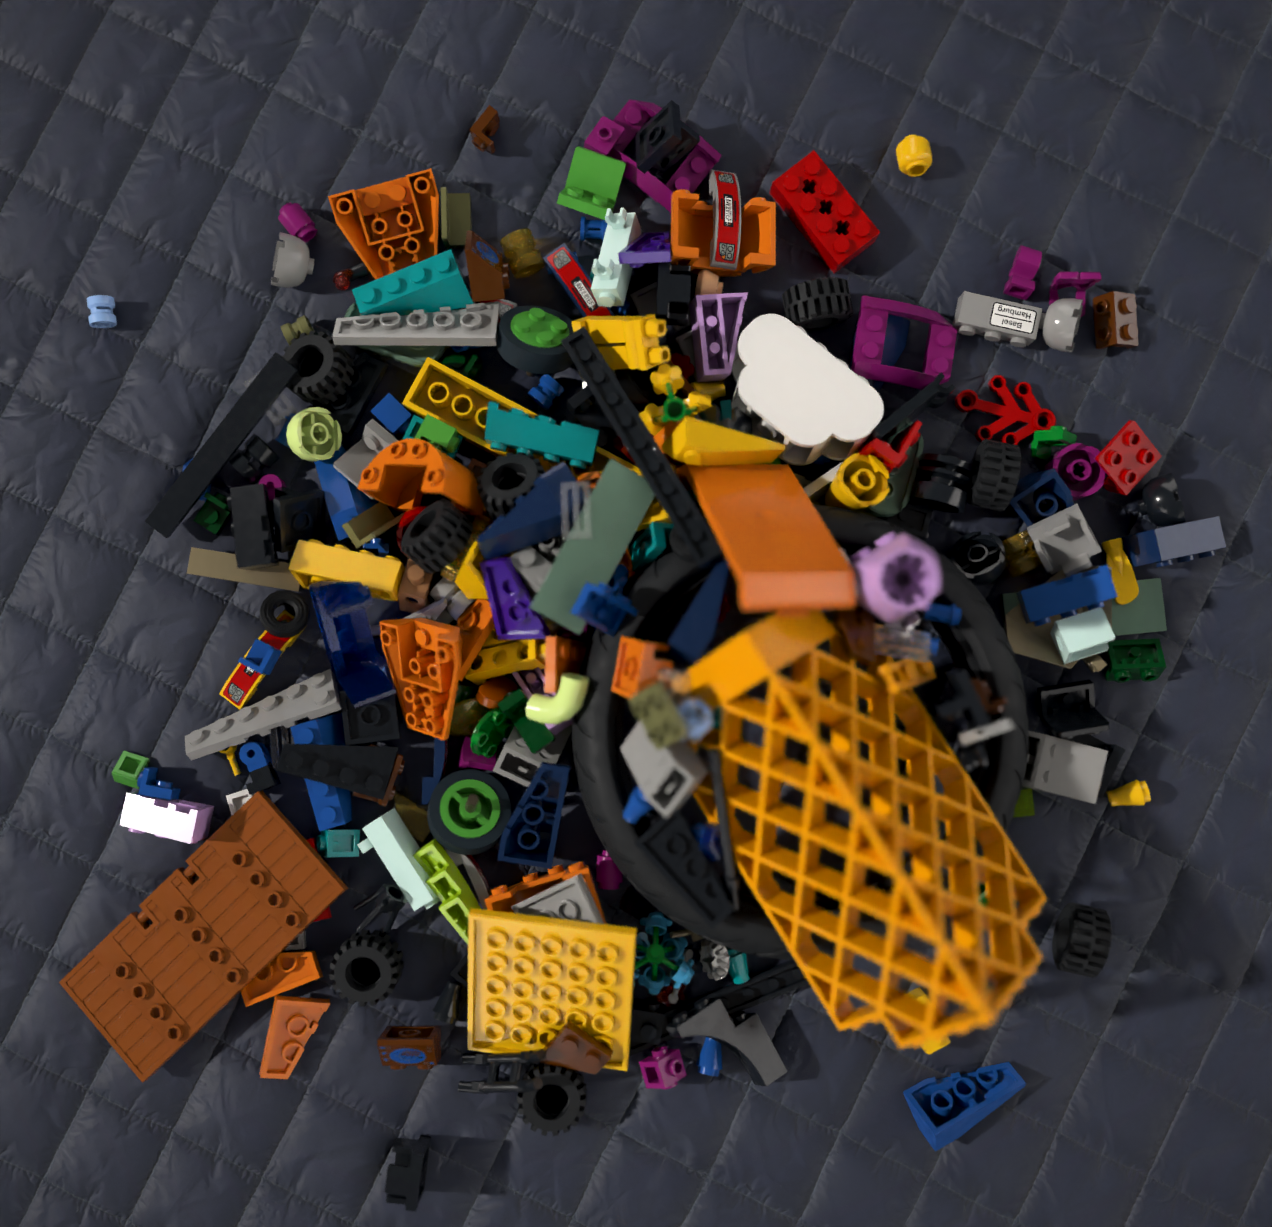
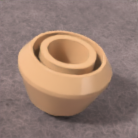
M703 269L697 277L695 296L722 294L724 282H719L718 275Z

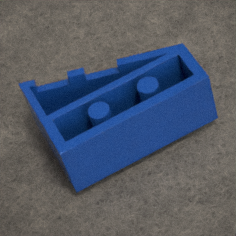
M1107 565L1016 593L1026 624L1034 622L1035 627L1050 623L1051 616L1060 614L1062 619L1077 615L1076 609L1087 606L1089 611L1104 607L1103 601L1118 597Z

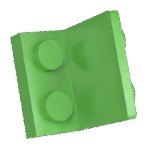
M577 146L574 151L565 188L559 193L557 204L605 220L607 208H611L613 213L625 172L626 162Z

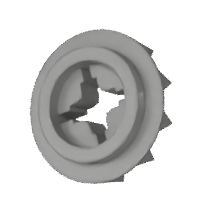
M708 939L701 941V949L698 951L701 955L699 962L703 964V972H707L709 979L720 980L725 978L729 970L727 948Z

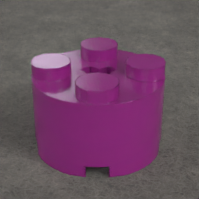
M1082 443L1071 444L1056 452L1049 458L1043 468V471L1055 469L1070 488L1073 501L1097 492L1103 486L1106 475L1105 471L1095 460L1100 451L1093 446ZM1076 469L1078 474L1074 475L1073 470Z

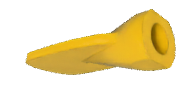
M1122 538L1105 541L1101 544L1106 553V565L1112 567V581L1118 596L1114 598L1115 602L1118 605L1128 604L1139 593L1133 568L1123 551Z

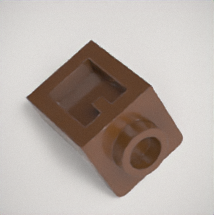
M490 105L470 128L473 145L480 151L484 152L486 150L492 155L495 152V146L488 136L491 137L496 133L500 120L498 111Z
M977 676L970 678L988 716L1004 710L1003 705L1009 703L1006 696L1002 695L989 701L987 697L992 696L986 681L980 682Z

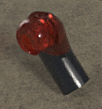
M360 263L337 271L333 276V283H335L337 289L346 290L349 288L351 281L370 275L365 264Z

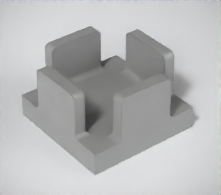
M1078 504L1027 527L1035 550L1046 571H1050L1051 575L1063 570L1065 576L1070 577L1091 567L1090 557L1102 552Z

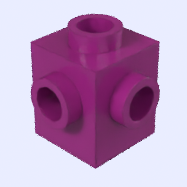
M667 1046L657 1047L652 1050L650 1056L639 1062L647 1089H670L678 1085V1080L687 1076L679 1049H668Z

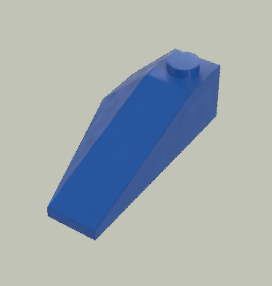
M341 444L339 450L335 451L332 455L333 457L314 463L339 541L346 544L352 541L342 525L376 505L379 501L370 499L333 467L334 462L347 452Z
M1009 1062L977 1068L975 1072L960 1074V1072L951 1073V1077L935 1079V1077L927 1078L903 1091V1095L919 1130L936 1152L961 1137L1025 1087L1026 1082Z

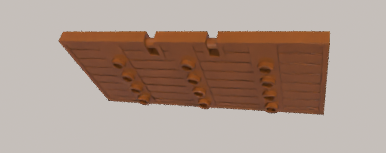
M257 791L186 860V863L189 865L186 869L184 867L177 868L139 905L142 909L140 913L137 911L130 913L59 982L142 1083L151 1078L348 889L344 882L263 791ZM195 874L199 876L197 881L192 878ZM149 918L153 922L150 926L146 922Z

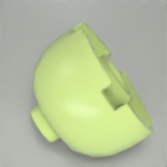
M321 407L304 409L294 415L287 426V443L292 452L303 460L316 462L330 459L341 446L342 432L340 424L337 420L334 421L329 415L331 413L327 409Z

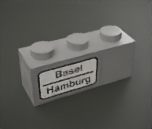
M964 291L958 298L952 326L959 330V333L962 335L973 336L978 334L985 336L984 338L989 341L997 342L1001 339L1009 341L1015 347H1026V345L1029 346L1036 340L1042 308Z

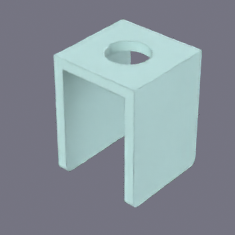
M1101 607L1055 621L1050 632L1063 664L1108 651L1109 646L1107 642L1115 639V635Z

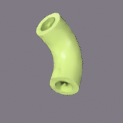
M563 673L560 688L555 696L549 697L535 693L530 697L526 706L527 718L539 723L556 725L570 720L582 708L588 690L589 678L579 674Z

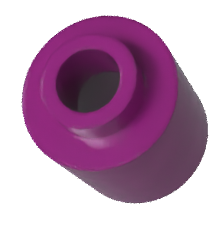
M287 203L280 209L278 220L289 234L299 237L305 243L316 235L315 223L299 203Z
M603 849L602 854H597L596 881L598 882V888L616 890L619 889L620 883L623 881V874L606 849Z

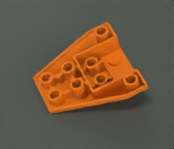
M431 168L384 183L328 196L336 224L375 280L438 254L439 193Z
M426 618L380 621L382 648L407 728L441 740H447L461 670L462 648L460 628Z

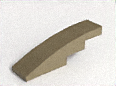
M191 547L186 574L299 592L300 586L288 569L290 563L279 561V566L244 570L237 567L235 554Z

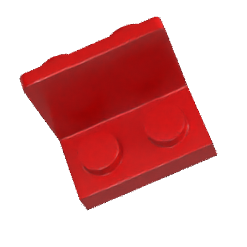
M917 420L899 432L891 444L875 438L856 453L876 457L883 463L888 473H890L893 468H900L908 457L906 451L909 446L912 447L919 439L921 434L918 431L923 423Z
M1129 420L1096 456L1095 460L1108 475L1104 480L1103 487L1107 491L1127 496L1162 455L1138 424L1133 420Z

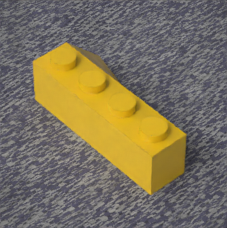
M309 539V541L298 540L288 568L303 589L312 590L313 585L321 587L320 590L324 592H332L333 588H337L347 595L354 596L358 591H362V594L366 597L398 601L399 599L398 590L405 571L403 563L396 557L385 556V558H382L366 550H360V552L350 551V549L342 545L331 547L315 539Z

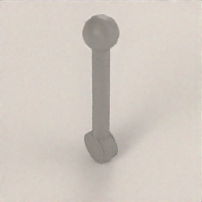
M684 949V961L687 962L689 959H692L693 951L691 949ZM674 988L673 992L668 996V1001L671 1004L678 1002L679 997L677 994L679 988Z

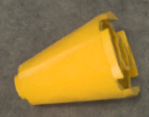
M860 453L846 458L840 465L825 494L826 506L853 511L875 506L883 501L890 488L887 481L889 473L883 463L872 455H859Z

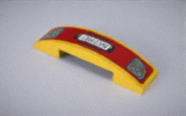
M284 610L276 619L279 622L285 623L292 621L295 616ZM265 630L258 639L281 650L282 655L287 647L292 646L302 631L293 637L280 638L273 636ZM239 663L219 694L240 710L257 691L256 687L266 675Z

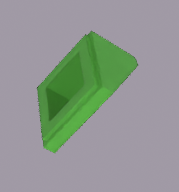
M123 751L112 771L114 781L139 789L140 787L137 786L138 777L144 771V768L148 766L149 758Z

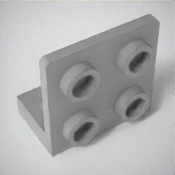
M371 419L365 424L362 439L334 462L333 467L358 488L362 471L368 467L378 453L399 440L374 419Z

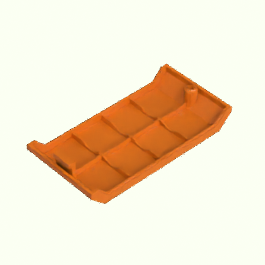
M685 464L677 469L680 482H683L685 479L688 480L739 581L740 605L743 611L777 610L780 617H808V609L854 608L856 603L854 572L788 464L711 466Z

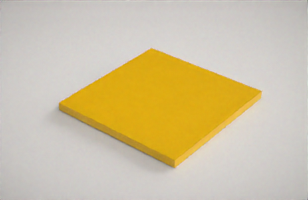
M471 908L468 920L467 1050L497 1054L543 1049L560 1029L570 1021L613 1050L612 1058L602 1068L628 1071L637 928Z

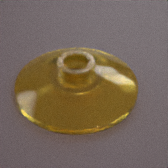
M467 699L454 704L449 734L457 737L472 736L479 721L493 709L482 706L477 699Z

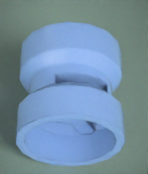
M94 295L87 298V308L91 310V314L88 317L89 326L93 328H112L117 326L116 316L113 314L115 299L112 296Z

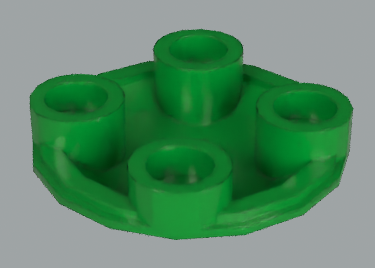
M500 708L489 711L474 729L471 737V749L478 756L483 755L486 758H491L496 753L497 746L504 737L506 738L510 735L514 724L509 722L510 718Z

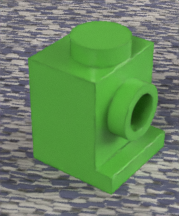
M428 414L414 437L415 439L430 443L440 451L443 450L452 454L460 442L459 434L455 428Z

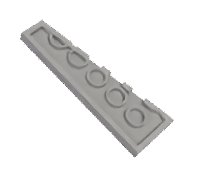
M500 301L467 304L466 309L451 310L450 306L440 307V312L424 313V309L413 310V313L400 316L397 312L380 315L336 318L332 338L334 345L496 346L501 311Z
M328 669L322 673L315 674L305 681L294 684L277 694L268 696L249 707H244L225 718L218 719L208 726L194 730L185 736L186 755L190 760H194L224 750L230 746L244 743L252 735L259 734L262 737L271 734V729L282 725L285 728L296 725V720L305 717L312 720L341 710L334 673L331 669Z

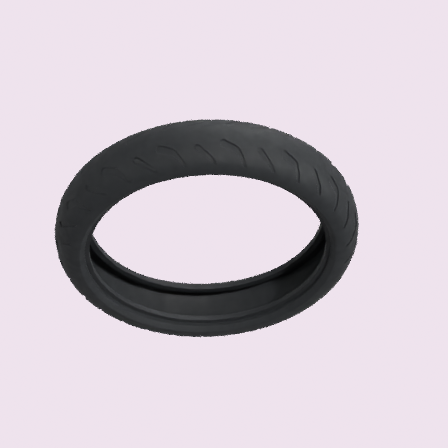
M813 504L839 549H843L849 558L864 548L874 549L877 547L875 541L891 532H894L895 535L905 533L931 548L938 557L941 568L942 591L929 602L946 606L956 604V607L961 608V618L959 624H953L952 627L945 622L928 620V622L938 633L947 648L955 668L966 670L969 678L977 676L980 682L986 681L992 696L987 697L989 701L1002 695L1006 696L1009 703L1003 705V711L988 716L990 722L994 723L1011 717L1016 726L1014 729L978 740L982 744L987 756L989 768H976L972 773L967 774L1006 833L1014 815V809L1022 790L1026 771L1028 719L1021 673L1010 642L992 608L960 569L944 555L910 532L885 520L861 512ZM669 544L654 561L637 571L622 588V596L632 601L630 606L639 611L637 616L626 612L614 637L596 628L588 645L579 675L589 678L588 690L582 708L572 717L573 755L579 789L595 832L607 853L627 880L654 907L686 929L719 945L766 958L795 960L756 897L739 893L741 908L731 912L712 930L634 844L652 827L646 814L634 824L629 823L623 817V811L626 809L634 788L631 783L626 759L620 750L623 745V715L626 697L611 691L621 635L648 640L664 616L682 598L707 581L721 559L720 557L700 569L696 562H687L680 559L673 551L671 544ZM918 609L924 615L925 609ZM967 720V731L974 730V729H977V728H978V727L969 725L968 720ZM942 820L937 827L938 840L948 844L946 822ZM974 835L975 856L983 859L982 846ZM912 857L902 865V872L914 878ZM940 865L941 889L951 893L950 868ZM889 874L870 885V887L893 897L896 878ZM836 897L814 901V906L840 918L843 900ZM860 908L858 927L887 940L889 921ZM811 930L810 938L817 949L832 958H836L837 942Z

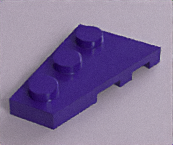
M669 231L644 232L618 253L619 264H629V267L634 268L644 266L645 263L671 262Z
M501 557L487 561L485 559L482 560L480 565L498 640L544 639L546 636L551 635L540 613L529 608L533 600L510 558Z

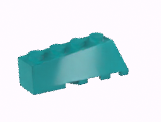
M451 249L352 289L362 316L397 312L400 316L413 313V310L424 309V313L440 312V307L450 306L451 310L466 308L467 304H474L459 261Z
M489 401L485 441L487 444H491V449L506 452V449L509 448L517 450V453L524 452L525 456L528 454L544 456L543 460L552 463H559L560 460L570 462V466L579 469H586V466L593 467L600 436L599 430L565 421L561 422V426L555 425L556 420L550 417L539 415L535 416L534 419L529 418V414L513 407L508 412L498 409V403Z

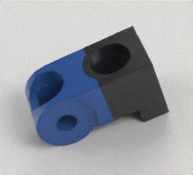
M248 742L244 744L240 749L239 756L241 761L247 765L253 781L246 784L249 795L281 784L266 745L261 742Z

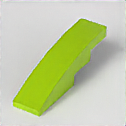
M434 839L416 850L413 857L429 875L426 883L442 902L438 909L468 945L469 911L471 908L481 909L453 860L438 841Z

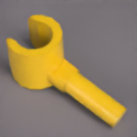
M237 745L230 746L227 750L219 751L226 754L235 776L241 774L234 754Z

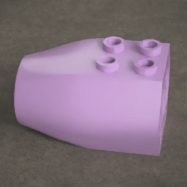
M894 532L888 533L875 541L877 547L870 550L867 547L850 557L853 561L849 565L854 572L855 604L869 611L876 619L883 623H892L915 609L927 608V603L942 591L941 568L938 557L931 548L905 533L897 535Z

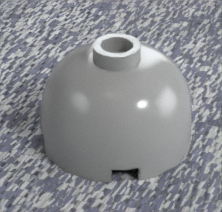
M280 232L279 239L283 240V242L277 241L272 268L275 271L274 277L276 278L271 277V285L286 288L299 286L304 282L307 274L312 275L314 259L310 258L309 248L303 240L291 234Z
M1062 298L1049 305L1046 313H1041L1038 329H1043V340L1052 349L1072 353L1075 344L1073 338L1078 332L1083 299Z

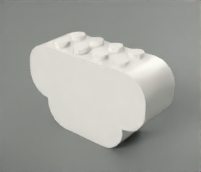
M761 315L755 318L742 331L731 370L732 376L737 383L731 406L732 409L738 407L751 417L753 436L784 444L785 450L778 457L784 462L796 466L811 464L821 454L832 460L843 461L864 446L872 431L881 421L884 412L883 401L879 393L870 386L864 377L858 376L850 370L843 360L837 359L829 353L822 343L816 342L808 336L801 326L793 324L781 315Z

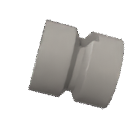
M452 570L434 586L429 595L436 602L443 598L447 599L446 611L457 621L476 599H468L455 583L458 574Z

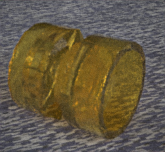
M528 228L516 230L500 240V246L505 257L510 259L508 264L512 274L517 279L531 276L545 266L539 249H534L537 244L531 230Z
M1027 530L1002 541L1008 560L1006 567L1012 578L1043 564L1036 550L1032 548L1033 541Z

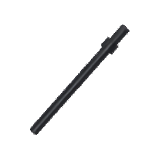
M710 748L708 755L725 875L722 877L723 886L734 906V910H738L741 908L738 890L741 884L740 876L736 873L720 749Z

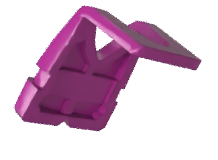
M1060 271L1054 277L1049 288V305L1059 300L1057 290L1067 287L1077 288L1075 298L1083 299L1081 305V317L1085 315V291L1102 280L1101 273Z

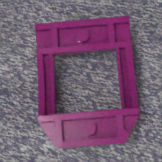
M629 99L613 120L624 127V133L609 153V157L626 162L623 176L645 192L656 203L659 202L671 215V194L679 189L689 190L690 193H693L722 155L700 136V142L693 147L666 184H663L649 171L644 174L637 169L636 162L622 154V152L648 118H653L662 108L654 103Z
M862 295L851 370L858 376L870 380L907 386L919 391L923 390L934 381L938 374L942 373L945 377L940 382L941 385L951 377L957 330L936 311L900 301ZM888 314L929 324L922 373L881 364Z

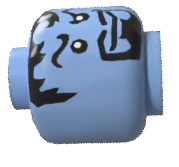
M697 697L695 700L686 698L677 707L678 712L689 729V734L680 739L681 741L687 738L692 742H697L713 727L714 721L712 716L714 712L700 698Z

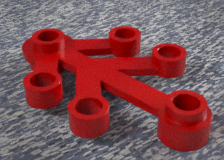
M1001 375L993 376L988 382V387L992 392H997L1005 406L980 400L977 394L969 389L960 392L955 399V405L961 412H970L974 409L1002 417L988 426L984 425L977 429L975 436L979 442H982L984 439L990 440L994 434L1016 421L1027 423V425L1015 433H1006L1001 438V442L1007 443L1006 438L1010 436L1014 440L1013 445H1018L1019 441L1033 434L1034 431L1050 430L1051 426H1056L1054 413L1049 409L1040 407L1031 392L1032 387L1028 382L1018 383L1014 387V395L1024 400L1030 412L1020 410L1006 386V379ZM995 379L1001 382L1000 388L994 386L993 381ZM1020 386L1026 388L1027 392L1025 395L1019 392ZM967 398L969 406H963L961 399ZM1039 418H1043L1045 420V426H1040L1038 424ZM981 430L988 432V438L981 436Z

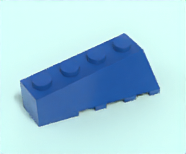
M342 713L290 727L295 744L346 745ZM305 779L319 831L352 821L351 791Z

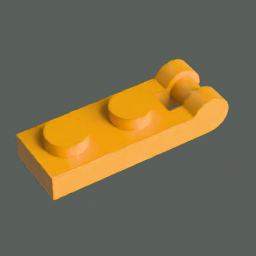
M923 653L894 663H888L875 669L878 678H882L886 686L883 689L887 697L937 678L932 662Z

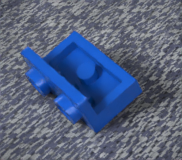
M586 582L570 613L614 637L626 612L637 616L639 611L630 606L632 603L630 599L620 594H617L615 597L613 595L615 590L601 582H599L598 586Z

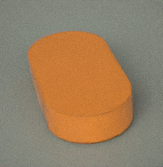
M505 676L493 677L479 687L476 699L484 707L491 709L499 708L498 703L503 700L507 693L517 690V684Z

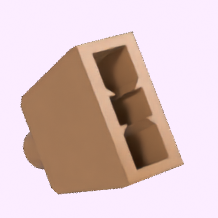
M409 558L398 590L400 610L413 614L429 606L432 599L429 593L436 585L440 571L432 574L426 573ZM409 598H414L417 602L411 601Z

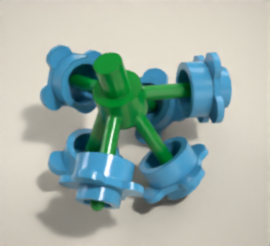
M652 912L648 914L647 918H641L640 924L645 926V932H639L637 935L635 959L641 960L635 963L634 980L638 978V983L645 986L652 995L659 994L661 988L669 986L671 979L675 981L674 988L676 989L682 983L688 984L694 975V970H692L694 960L684 961L683 953L688 945L686 938H670L669 933L666 932L667 926L672 925V920L665 918L664 914L660 912ZM647 934L653 935L652 945H650L649 941L647 940ZM664 934L663 941L659 945V936ZM647 962L652 964V966L646 968L644 975H640L639 967ZM664 963L672 969L670 977L665 976V971L658 964Z

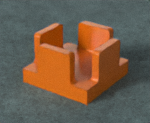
M621 635L611 691L630 698L658 681L668 690L673 662L653 658L655 649L668 651V645Z

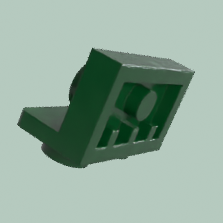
M1159 638L1113 640L1107 642L1109 649L1105 651L1109 669L1105 674L1106 681L1124 683L1130 680H1142L1144 682H1151L1158 679L1166 668Z

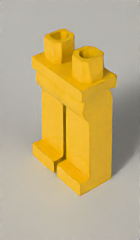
M655 314L645 315V317L586 316L571 321L573 333L585 327L612 370L638 368L640 370H648L670 360L669 348L667 346H659L658 337L666 334L665 320L655 319Z
M547 617L542 618L551 635L557 634L558 623ZM494 626L473 661L474 670L470 666L465 678L476 685L484 684L486 679L520 670H532L537 667L544 669L546 638L498 640Z

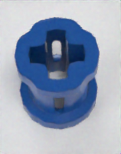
M581 216L580 241H585L586 238L602 239L603 242L607 227L606 221L586 219L585 216ZM588 228H597L600 230H588Z

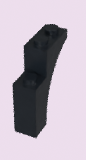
M705 996L694 1003L695 1008L689 1012L682 1011L672 1018L673 1022L666 1026L671 1037L683 1038L700 1035L724 1045L744 1065L754 1085L767 1087L787 1072L757 1013L741 1011L730 1018L720 998Z

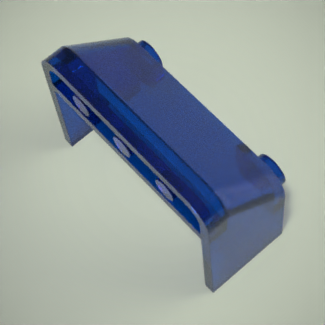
M318 581L309 584L310 594L331 669L354 708L396 694V689L386 674V670H389L385 655H380L375 648L366 608L374 604L368 586H363L360 581Z

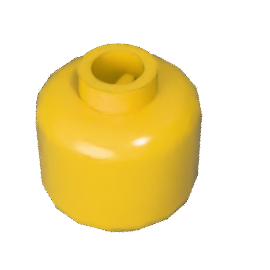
M908 135L897 145L896 157L899 170L902 173L911 177L923 175L931 166L932 153L929 141L925 137Z

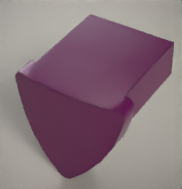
M466 736L460 749L456 766L493 771L496 764L497 751L491 758H486L483 755L478 756L472 752L471 737Z

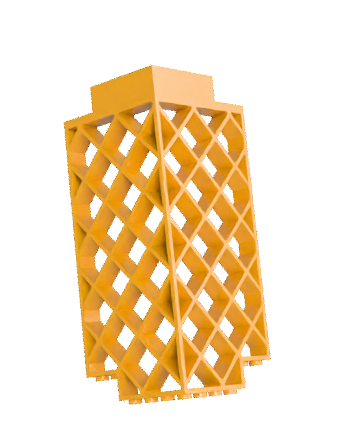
M808 609V617H780L779 613H776L743 632L673 679L671 683L683 701L686 698L695 700L698 697L712 711L719 706L722 707L721 731L711 728L699 741L692 742L686 738L684 742L696 753L698 752V745L707 749H720L734 861L838 1029L841 1031L852 1027L853 1030H856L866 1024L867 1021L872 1020L873 1023H877L883 1020L898 1046L903 1048L909 1045L919 1047L929 1039L935 1038L938 1041L948 1036L951 1032L957 1031L961 1034L971 1029L974 1025L981 1024V1026H987L998 1018V1011L1011 1002L1010 997L1013 993L1023 988V981L1036 972L1035 967L1043 958L1025 929L1029 926V919L1041 912L1040 907L1047 898L913 689L911 688L887 697L883 689L886 686L882 678H878L875 669L895 661L877 633L875 632V662L867 666L868 674L855 668L854 659L845 655L841 645V638L836 631L834 623H829L820 609ZM829 638L831 656L817 650L815 646ZM791 662L793 682L778 676L775 671ZM817 676L831 682L832 700L817 694ZM765 677H769L768 704L744 695V690ZM856 695L869 700V718L857 713ZM894 713L899 716L904 724L906 735L895 730ZM742 717L766 726L764 749L741 740ZM818 720L832 726V746L818 740ZM786 734L812 745L809 767L784 757ZM858 739L870 744L871 764L858 758ZM896 756L907 761L908 780L897 776ZM739 762L762 771L760 793L737 783ZM709 771L692 794L719 836L711 771ZM934 773L944 787V796L935 793ZM781 780L807 790L805 812L780 802ZM859 784L872 789L873 812L860 806ZM826 799L853 810L851 832L823 820ZM898 801L910 806L911 828L899 823ZM735 806L758 816L756 835L742 829L735 817ZM937 818L946 822L948 844L938 840ZM777 825L802 835L800 855L775 844ZM974 835L982 846L983 859L975 856ZM821 844L848 856L846 876L819 864ZM901 848L912 853L914 878L902 872ZM866 864L895 876L893 897L864 884ZM940 865L950 868L951 893L941 889ZM773 868L797 879L796 897L780 890L772 877ZM977 880L986 883L988 908L979 904ZM816 888L843 900L840 918L814 906ZM1014 897L1019 904L1016 910L1014 905ZM860 908L889 921L887 940L858 927ZM943 913L953 917L955 944L945 940ZM981 928L990 931L992 958L983 955ZM811 930L837 942L835 959L817 949L810 938ZM907 930L938 944L936 963L904 948ZM855 952L883 965L881 981L853 968ZM900 973L932 988L929 1005L898 990ZM986 979L994 981L996 984L988 994L986 991ZM849 993L871 1004L855 1009L849 1000ZM948 997L971 1007L948 1016L945 1014Z

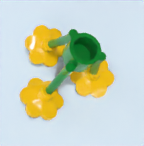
M662 363L658 366L657 371L652 372L650 375L654 392L657 394L664 393L668 396L664 406L657 407V405L651 403L645 407V411L639 413V416L653 436L660 432L671 420L678 421L686 416L695 419L696 414L712 407V398L706 393L701 394L699 391H692L688 398L684 400L674 396L677 389L682 388L684 385L681 369L676 365L670 367L669 364Z

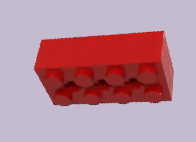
M815 150L772 182L770 195L834 274L871 246L880 234V231ZM803 190H809L812 194L810 192L805 193ZM820 210H825L828 214L826 212L822 214ZM840 230L844 232L845 235L843 233L839 235L836 231Z

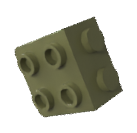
M660 681L628 699L632 705L633 713L640 719L648 739L654 744L657 751L689 734L688 727Z

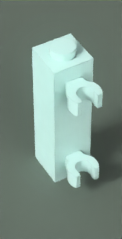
M607 208L605 216L607 227L599 259H594L592 266L594 278L591 291L598 306H624L633 267H629V264H619L618 253L638 238L642 230L635 212L627 213L624 208H620L619 213H612L611 208Z
M395 808L362 828L368 838L357 844L362 853L373 847L375 848L402 891L405 904L409 902L412 909L416 911L422 906L427 910L440 901L426 883L429 875L413 857V854L420 847Z

